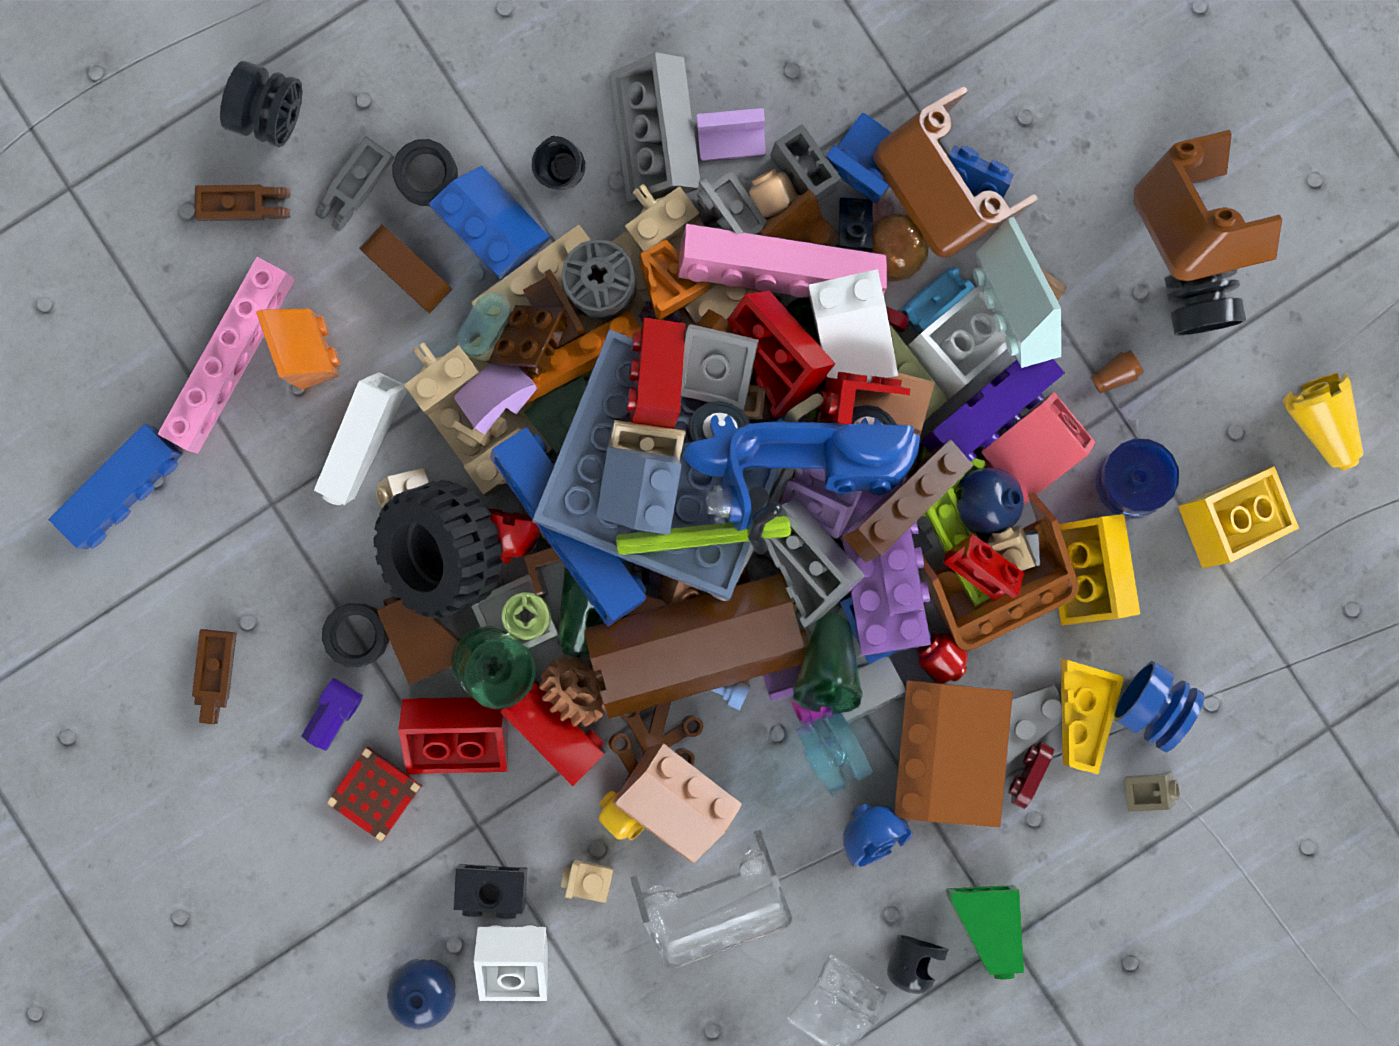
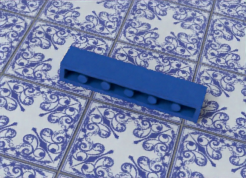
M526 427L494 447L491 451L490 459L533 519L556 461L552 463L545 454L547 449L540 436L536 433L532 435ZM536 524L608 627L645 601L647 598L644 594L646 588L637 575L631 576L624 566L626 563L625 559Z

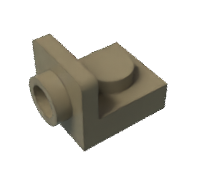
M1172 771L1154 775L1126 776L1124 778L1128 812L1169 810L1175 806V800H1179V784L1177 780H1173Z

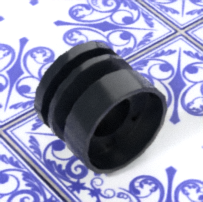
M247 61L239 62L231 72L223 92L220 105L221 126L225 130L243 136L251 135L254 131L255 138L258 141H268L270 145L278 148L284 146L289 140L299 117L303 94L301 81L291 76L286 78L279 72L273 73L269 78V72L266 68Z
M1237 269L1190 281L1179 280L1172 275L1164 278L1166 288H1182L1167 295L1168 301H1184L1185 304L1184 307L1171 312L1174 335L1182 336L1204 333L1246 322L1242 298H1226L1225 293L1240 286L1239 280H1223L1237 274Z

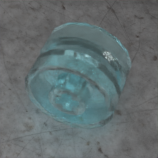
M838 707L822 715V723L829 735L826 738L823 737L817 725L812 722H808L795 729L805 748L803 752L817 778L820 777L831 796L846 789L847 781L840 769L841 766L845 765L851 777L858 782L873 774L861 746Z

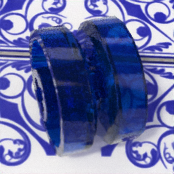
M1132 439L1121 443L1101 462L1096 474V490L1101 502L1112 513L1117 515L1124 514L1125 518L1140 519L1153 514L1174 497L1179 485V467L1174 455L1164 445L1151 439ZM1138 475L1141 481L1139 483L1135 481L1134 476Z

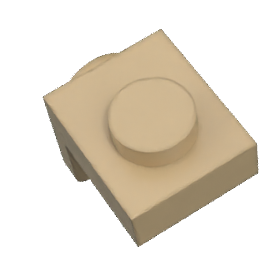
M503 411L485 434L475 428L471 430L457 421L453 423L452 427L459 433L457 439L472 448H475L476 444L487 448L493 436L497 438L505 428L507 420L504 418L507 414Z
M421 468L387 476L378 482L376 489L378 504L383 507L394 495L427 484L428 479L425 469Z

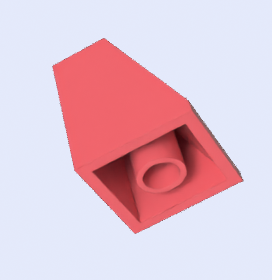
M1052 392L1013 426L1004 431L991 445L983 449L981 453L985 456L983 460L987 468L1002 469L1016 478L1021 486L1025 504L1029 501L1028 495L1032 493L1037 495L1088 456L1096 442L1058 395Z

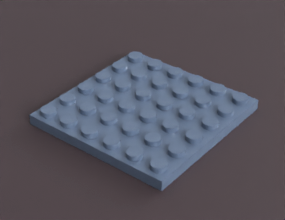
M609 329L532 522L725 600H730L749 551L750 541L619 555L616 548L617 535L645 531L631 529L596 517L606 451L614 420L628 422L629 410H626L629 389H632L633 381L629 380L631 361L632 359L636 360L637 353L631 351L632 338ZM681 396L680 413L674 428L685 431V437L680 455L682 466L671 529L729 522L727 510H723L721 514V477L703 474L692 468L683 458L686 446L689 444L687 432L690 418L699 407L709 403ZM771 413L770 422H777L778 419H783L784 422L786 415L774 418ZM779 468L744 469L743 478L747 490L749 491L753 487H762L770 494Z

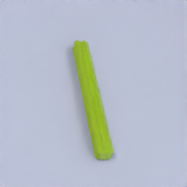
M775 517L766 523L762 533L764 539L790 536L791 525L788 517ZM732 522L672 528L670 535L648 531L619 534L616 536V548L619 555L746 542L749 539L747 537V529L737 531Z

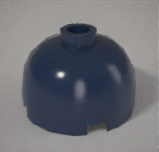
M980 468L966 473L960 481L958 488L963 489L961 493L962 498L957 499V509L961 521L972 533L978 532L981 536H992V533H1001L1009 527L1012 528L1021 518L1024 508L1023 493L1016 478L1008 472L997 468Z
M411 960L402 965L390 980L387 991L389 1010L395 1020L405 1027L416 1030L431 1028L442 1022L452 1010L456 996L455 980L448 968L436 960Z

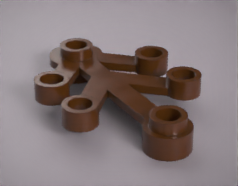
M671 702L655 706L649 732L639 716L640 710L633 712L628 717L625 715L620 716L629 725L643 750V755L649 747L664 743L670 748L687 736L696 737L700 735L703 730L702 721L693 715L686 716L680 725L663 735ZM691 720H695L697 727L694 731L689 732L687 724ZM615 733L609 739V747L618 754L629 773L626 778L627 781L638 762L630 751L631 740L623 733ZM618 738H624L625 746L622 749H616L615 741ZM679 748L675 751L679 756L682 753H687V762L693 766L695 757L691 751L686 748Z

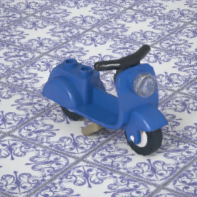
M814 394L793 407L786 414L784 422L783 419H778L777 422L750 424L744 412L735 405L716 401L699 407L690 418L687 432L689 444L686 446L683 458L697 471L706 475L721 477V485H715L714 491L707 493V514H713L714 521L728 518V521L732 522L737 531L747 529V537L755 552L765 554L768 550V545L762 535L766 523L780 515L782 506L778 502H772L767 505L769 494L762 487H753L748 491L743 478L744 469H824L825 487L828 490L839 494L869 491L871 494L882 495L890 492L902 482L915 461L919 449L920 436L913 434L914 427L897 425L889 413L879 407L870 405L853 408L851 425L815 423L812 418H805L801 421L803 417L822 405L823 397L820 394Z

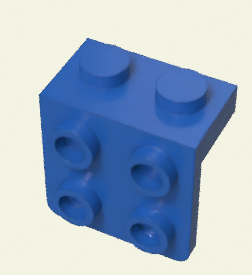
M954 145L948 157L973 196L975 197L984 191H993L1004 198L1014 175L1008 172L1009 168L998 161L992 160L990 163L979 158V153L970 147L961 146L959 148Z

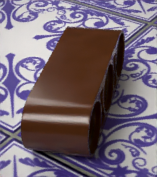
M382 224L359 247L372 262L429 314L453 290Z

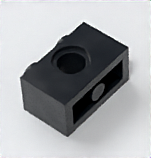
M460 864L456 868L453 910H461L462 915L468 917H480L483 912H496L497 918H516V915L522 914L525 909L528 868ZM486 884L495 885L499 890V898L496 900L485 898L482 893V887Z

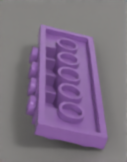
M862 491L854 511L842 532V536L886 494L875 495L869 491ZM917 521L882 556L866 563L842 537L845 553L865 575L851 589L862 656L931 645L924 603L930 602L927 581L920 582L918 573L919 568H924L921 547L914 548L912 539L913 534H919Z

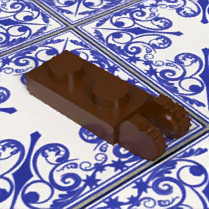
M261 184L196 185L195 219L197 221L265 220V218H291L290 209L285 207L265 208V198H289L290 189L286 187H263Z

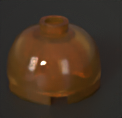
M897 213L883 216L873 223L871 233L873 237L872 253L886 255L887 281L897 283L912 278L922 269L929 253V246L917 225L911 220L909 215Z

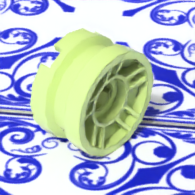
M523 592L515 594L507 600L502 610V622L504 628L512 636L522 640H530L546 632L550 625L552 614L544 598L537 596L535 593ZM526 609L534 614V618L528 623L523 622L520 617L522 611Z

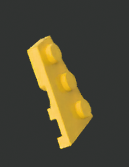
M1060 658L1063 765L1099 774L1125 676Z

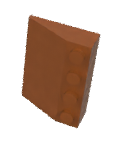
M907 680L894 811L899 818L936 823L1001 827L1013 691Z

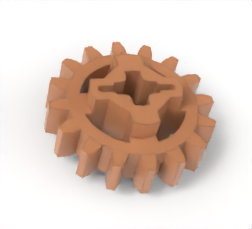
M563 655L559 660L555 658L540 676L544 681L539 685V688L547 691L542 698L543 701H551L553 704L550 708L551 712L558 710L561 713L560 720L564 721L569 717L573 726H577L582 722L586 727L592 721L595 723L605 714L598 680L595 672L589 668L590 662L588 660L581 664L578 656L575 655L569 660L566 655Z

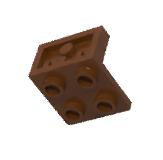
M808 190L803 195L796 196L789 203L786 210L779 216L769 219L759 232L761 236L838 247L839 233L822 217L816 196L811 190Z

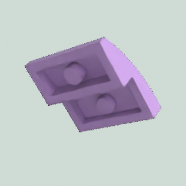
M491 364L469 380L453 398L473 427L485 434L506 408L517 414L538 387L521 366Z
M797 468L794 478L789 479L780 505L798 499L830 536L839 538L854 511L862 491H854L849 494L836 493L826 489L824 469Z

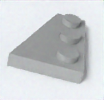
M1049 685L1013 698L1007 764L1062 722L1061 693L1054 685Z

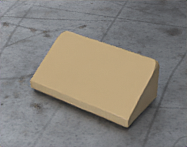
M614 420L608 447L678 457L680 460L685 431Z

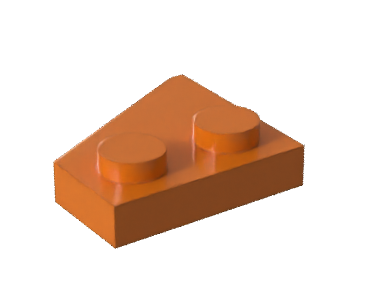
M666 239L640 253L638 263L655 315L659 320L708 292L710 282H695L690 279L678 278L679 252Z

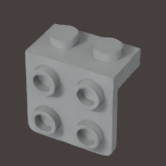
M732 170L711 185L705 178L699 181V192L697 193L699 200L697 203L707 218L710 216L714 217L719 226L717 229L734 231L736 234L748 233L759 235L767 220L762 216Z

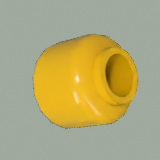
M612 790L599 803L602 809L598 820L616 839L623 840L628 838L633 840L645 828L612 804L619 792L615 793Z

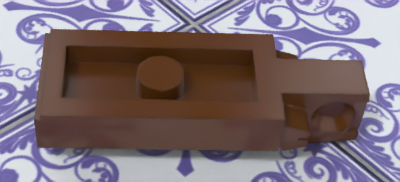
M200 629L192 690V696L195 697L194 705H201L199 723L218 724L220 707L226 708L237 632Z

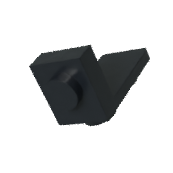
M840 198L839 241L837 248L873 252V202L871 200Z

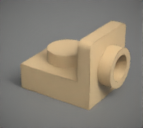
M1021 525L1014 528L1009 527L1004 532L992 533V536H989L987 544L1009 562L1014 563L1021 571L1035 566L1036 560Z
M574 860L572 867H565L561 887L567 889L565 898L572 899L574 896L606 903L614 868Z

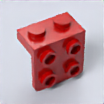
M838 372L837 378L826 377L825 391L820 392V395L823 397V403L818 408V411L822 412L821 419L851 425L856 389L910 395L911 388L901 387L902 380L872 376L870 383L867 382V375Z

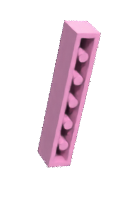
M686 224L680 243L678 278L690 279L695 282L704 281L724 284L728 287L737 286L759 291L769 290L770 292L789 294L794 297H809V284L878 269L884 295L887 289L886 255L748 233L736 234L734 231Z

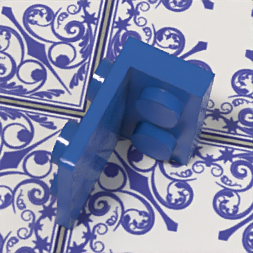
M861 113L838 146H833L826 158L844 182L877 205L890 186L875 164L873 152L876 146L892 132L866 113Z

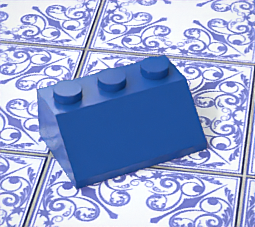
M483 166L453 180L429 203L435 214L499 280H502L524 264L550 239V236Z

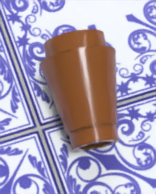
M1131 350L1126 353L1121 351L1090 378L1101 394L1137 381L1138 376L1143 374L1144 371Z

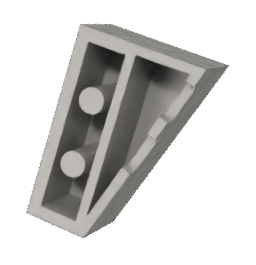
M795 499L782 504V512L777 516L788 517L791 525L790 536L765 539L776 567H780L789 586L786 588L790 598L794 597L802 615L800 620L805 628L820 620L865 575L802 503Z

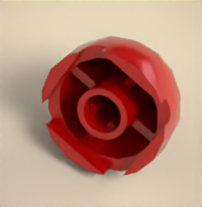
M488 508L492 514L490 519L493 524H497L500 532L497 534L498 541L502 542L503 552L500 554V559L503 560V563H510L511 557H522L534 548L540 535V529L532 522L533 519L530 515L517 512L512 514L502 512L500 509Z

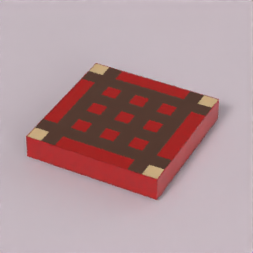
M366 747L327 804L377 840L383 842L423 785L374 750Z

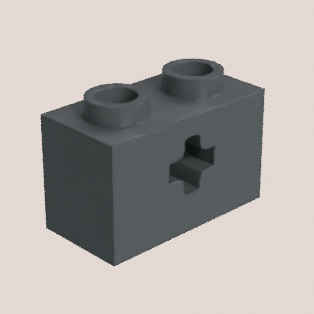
M803 124L775 141L770 157L780 171L788 175L798 195H803L808 190H811L815 194L817 202H820L835 192L841 177Z

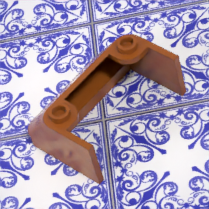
M965 86L923 108L885 137L873 152L875 164L932 252L943 258L957 254L996 231L1007 218L1014 217L1016 219L1038 200L1034 193L1009 208L1004 199L993 191H984L974 197L939 144L938 140L943 138L951 128V119L948 112L968 92Z
M1230 130L1175 143L1134 188V205L1170 274L1176 279L1183 281L1195 280L1276 260L1283 220L1280 214L1245 223L1241 214L1231 208L1223 207L1208 211L1193 185L1195 182L1227 175L1232 137Z
M1035 493L1028 495L1036 522L1024 527L1023 531L1036 529L1039 534L1040 566L1022 570L1024 575L1019 595L1015 598L1004 594L996 601L989 598L975 607L971 604L953 570L944 568L934 572L923 557L924 568H919L923 582L927 581L929 595L950 635L958 647L963 650L976 649L1070 602L1078 593L1079 584L1058 520Z

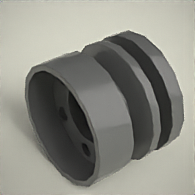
M593 239L582 242L570 251L563 263L561 277L565 292L577 311L590 319L598 320L615 318L626 311L635 298L637 281L631 259L623 248L608 240ZM599 270L601 274H605L602 284H598L596 280H593V272Z

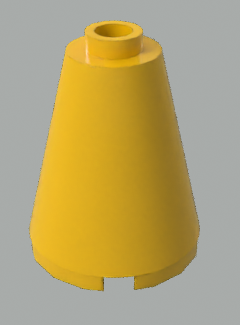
M1338 373L1316 378L1301 385L1303 392L1295 397L1291 391L1282 399L1287 412L1331 467L1347 470L1359 463L1358 459L1362 457L1363 449L1351 380L1347 373H1344L1341 379Z

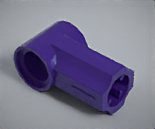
M333 678L318 701L319 707L301 737L311 745L327 751L345 721H348L359 707L363 695Z

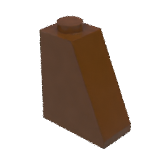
M395 596L387 598L383 601L385 607L377 610L409 685L476 657L474 651L438 618L425 617L415 613V610H410L402 604L403 600L401 598H395Z

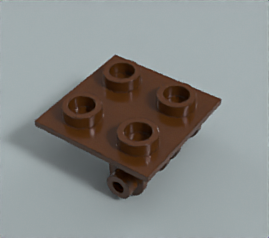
M515 305L499 340L494 346L488 363L529 367L527 370L528 374L537 378L540 377L541 373H545L551 360L549 356H553L555 353L552 347H558L564 330L568 326L566 323L567 317L563 314L565 308Z

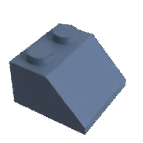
M607 446L596 517L635 530L670 535L682 466L678 457Z

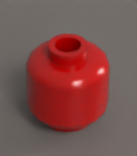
M931 634V645L918 647L919 666L938 683H946L950 680L953 682L958 681L967 671V666H965L968 660L967 651L959 648L950 634Z

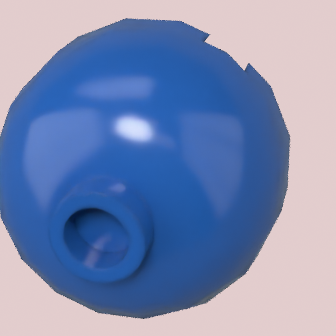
M864 804L851 813L853 819L846 824L843 833V846L853 867H856L858 864L860 867L876 862L892 853L890 849L895 845V842L898 841L899 845L903 846L912 838L913 832L905 819L899 818L894 813V809L882 805L871 808L869 804Z

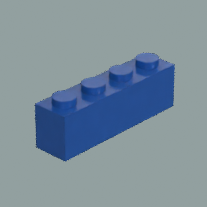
M144 423L48 519L76 548L93 549L101 544L107 537L105 532L113 524L117 525L124 521L131 512L129 508L137 500L142 501L148 497L155 488L153 484L161 476L166 477L177 468L179 464L177 460L183 454L169 440L158 435L159 430L156 427Z

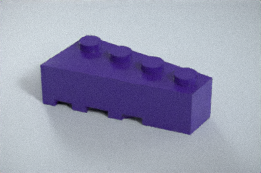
M1016 359L920 442L930 452L933 448L951 439L971 462L977 457L973 452L981 445L983 449H986L1000 436L996 431L1002 426L1006 430L1022 418L1019 412L1025 407L1031 410L1045 398L1042 392L1065 374V372L1054 359L1021 368Z

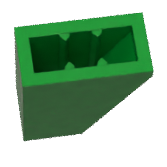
M1014 885L946 888L947 897L989 975H994L995 979L1007 980L1015 978V974L1024 973L1019 889Z

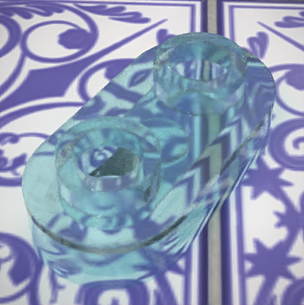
M498 293L483 295L459 329L457 342L467 355L478 357L486 354L505 327L511 314V308L504 296ZM493 306L500 308V313L496 317L488 315L489 309ZM473 335H481L482 341L479 345L473 346L470 344V338Z

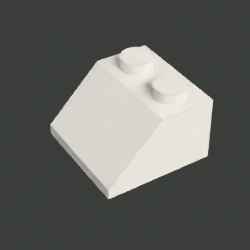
M499 925L477 927L474 967L479 1001H547L548 945L546 927L532 925L524 927H502Z

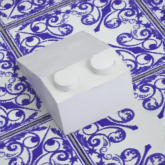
M878 269L809 284L808 293L820 347L836 363L827 374V377L837 378L838 372L867 375V382H871L872 376L885 378L898 376Z
M982 286L974 288L907 346L948 399L961 390L1007 349L1005 332L998 331L994 319L995 312L993 309L987 308Z

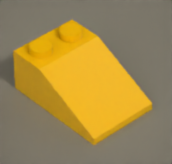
M1275 466L1202 494L1178 506L1202 569L1231 563L1299 528Z

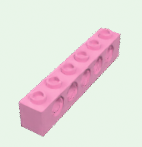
M256 257L160 428L158 435L187 451L199 453L264 337L256 311L261 309H279L295 281L287 272Z

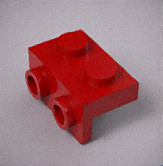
M974 534L969 535L945 554L944 564L992 600L996 601L1004 594L1009 595L1011 598L1019 595L1024 572Z

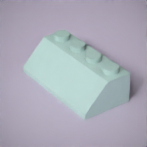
M1007 218L976 252L977 267L973 268V276L977 287L982 286L984 289L983 295L987 308L993 309L995 312L994 319L998 331L1005 332L1006 346L1010 356L1016 355L1021 368L1061 357V307L1015 218Z

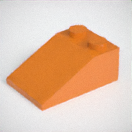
M261 309L256 311L278 376L281 379L303 390L339 376L336 367L341 365L336 349L334 347L329 348L325 336L330 333L322 315L318 316L311 309Z

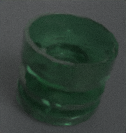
M493 626L477 627L464 634L455 645L451 657L452 673L457 683L481 705L494 709L511 707L523 700L531 690L536 676L535 661L529 649L505 630ZM491 658L495 660L494 664H488L487 669L483 667L484 663H489Z

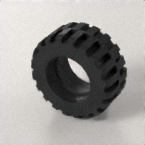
M447 480L432 481L394 495L389 499L388 503L384 504L374 528L377 531V535L373 538L374 547L377 548L378 553L375 556L377 565H381L383 571L381 575L384 582H388L391 586V593L395 598H401L403 600L402 604L406 608L415 610V613L432 618L450 616L485 600L496 587L500 578L498 573H501L503 560L500 559V554L503 552L502 542H499L497 534L500 532L497 524H493L490 519L492 514L489 509L479 503L481 499L472 492L467 493V488ZM434 539L436 540L439 546V549L442 554V559L440 558L436 550Z

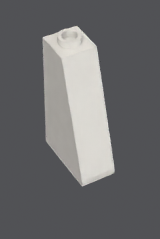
M380 372L358 382L314 491L323 495L322 498L325 501L334 505H345L355 499L407 392L403 383Z

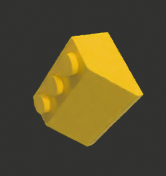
M1124 514L1059 524L1079 584L1076 596L1070 602L1058 607L1061 626L1139 615L1140 608Z

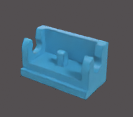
M953 266L951 269L948 267L898 310L909 317L908 323L918 335L974 289L975 286L970 280L964 281L959 276V269Z

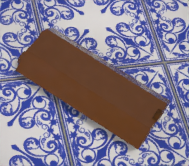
M783 573L735 586L731 599L727 601H722L711 594H706L621 618L609 627L603 623L583 629L608 718H615L805 664V650L810 649L805 629L799 630L793 607L796 602L794 597L790 598L786 588L789 586L786 584Z

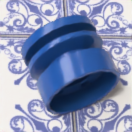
M1150 661L1136 674L1126 688L1116 707L1114 721L1134 733L1139 732L1146 726L1144 740L1149 743L1156 742V747L1167 753L1176 747L1189 732L1202 709L1205 697L1202 691L1197 688L1190 689V684L1183 680L1172 687L1174 674L1155 661Z

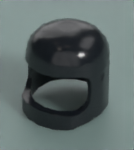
M551 136L535 149L531 168L534 177L540 184L555 190H567L581 182L585 174L586 162L582 152L573 142L563 137Z
M898 935L887 967L888 978L894 986L905 992L913 994L926 993L935 982V979L928 973L931 958L944 961L949 949L913 937Z

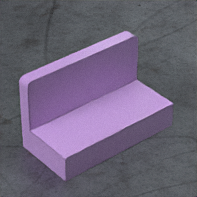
M757 108L697 114L700 160L706 162L765 156L764 109Z

